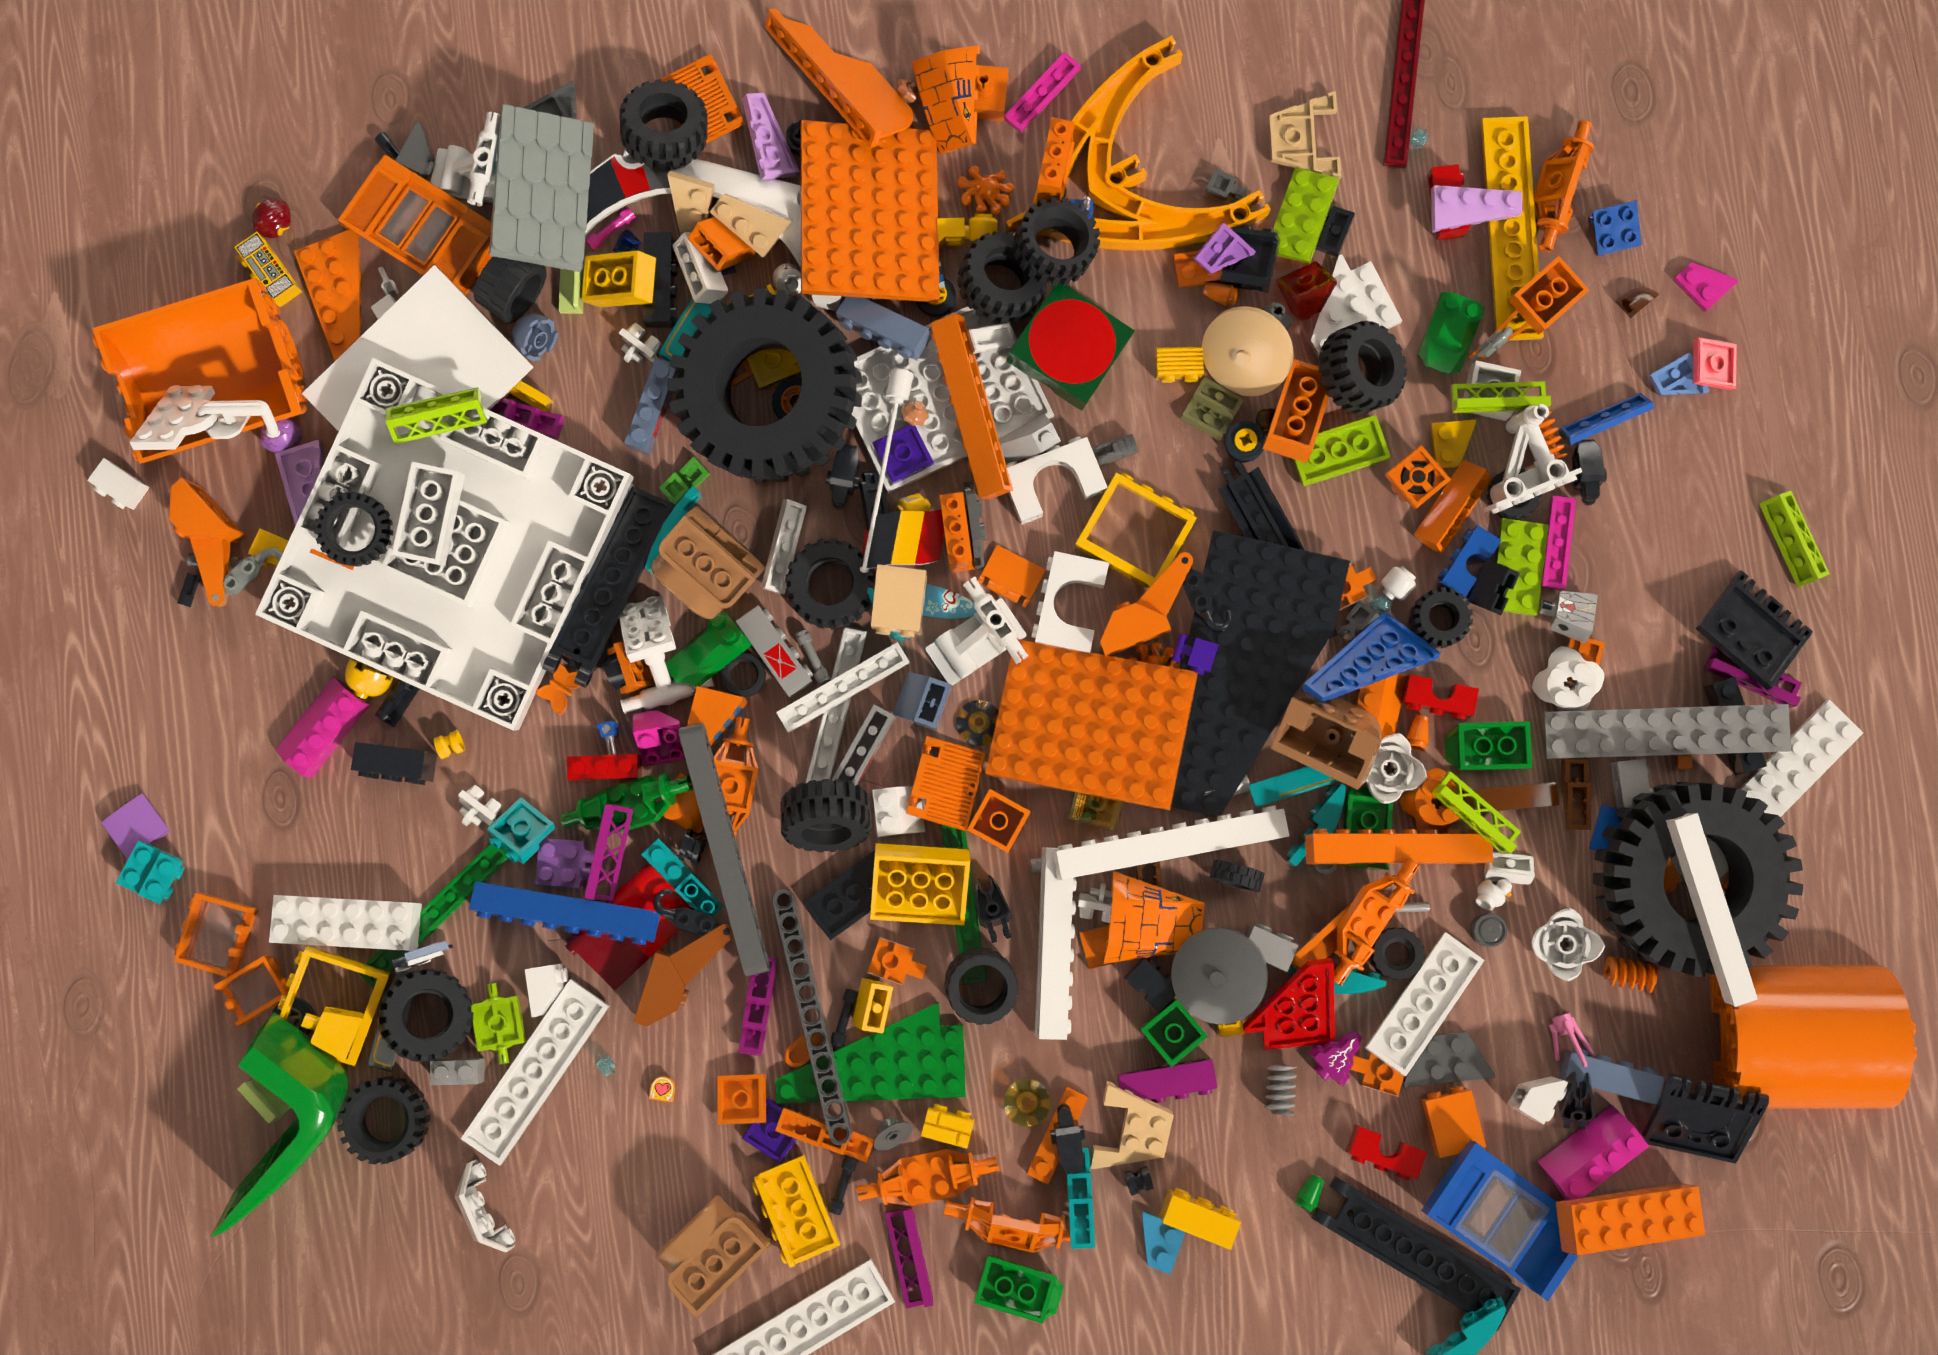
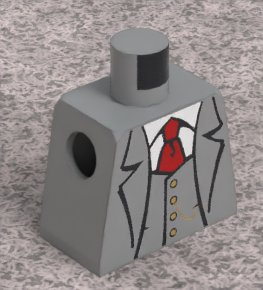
M1561 591L1554 603L1542 600L1539 613L1552 616L1550 623L1552 631L1586 643L1593 632L1598 595Z

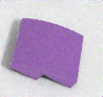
M143 793L101 822L127 860L138 840L151 845L170 833L168 827Z

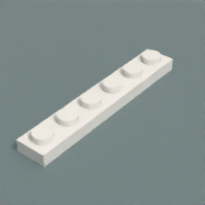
M897 642L776 713L787 732L790 733L910 662Z

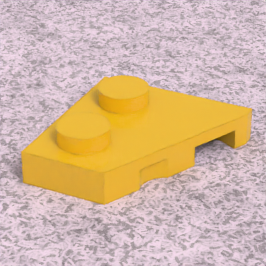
M1476 419L1432 423L1430 425L1434 460L1442 469L1458 468L1470 441Z

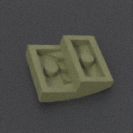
M1204 377L1180 420L1221 441L1244 398Z

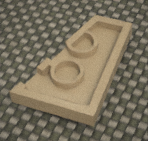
M669 171L667 176L681 236L684 232L691 233L698 222L709 219L714 184Z
M726 193L721 196L710 211L712 215L762 257L767 255L792 222L789 219L755 207Z

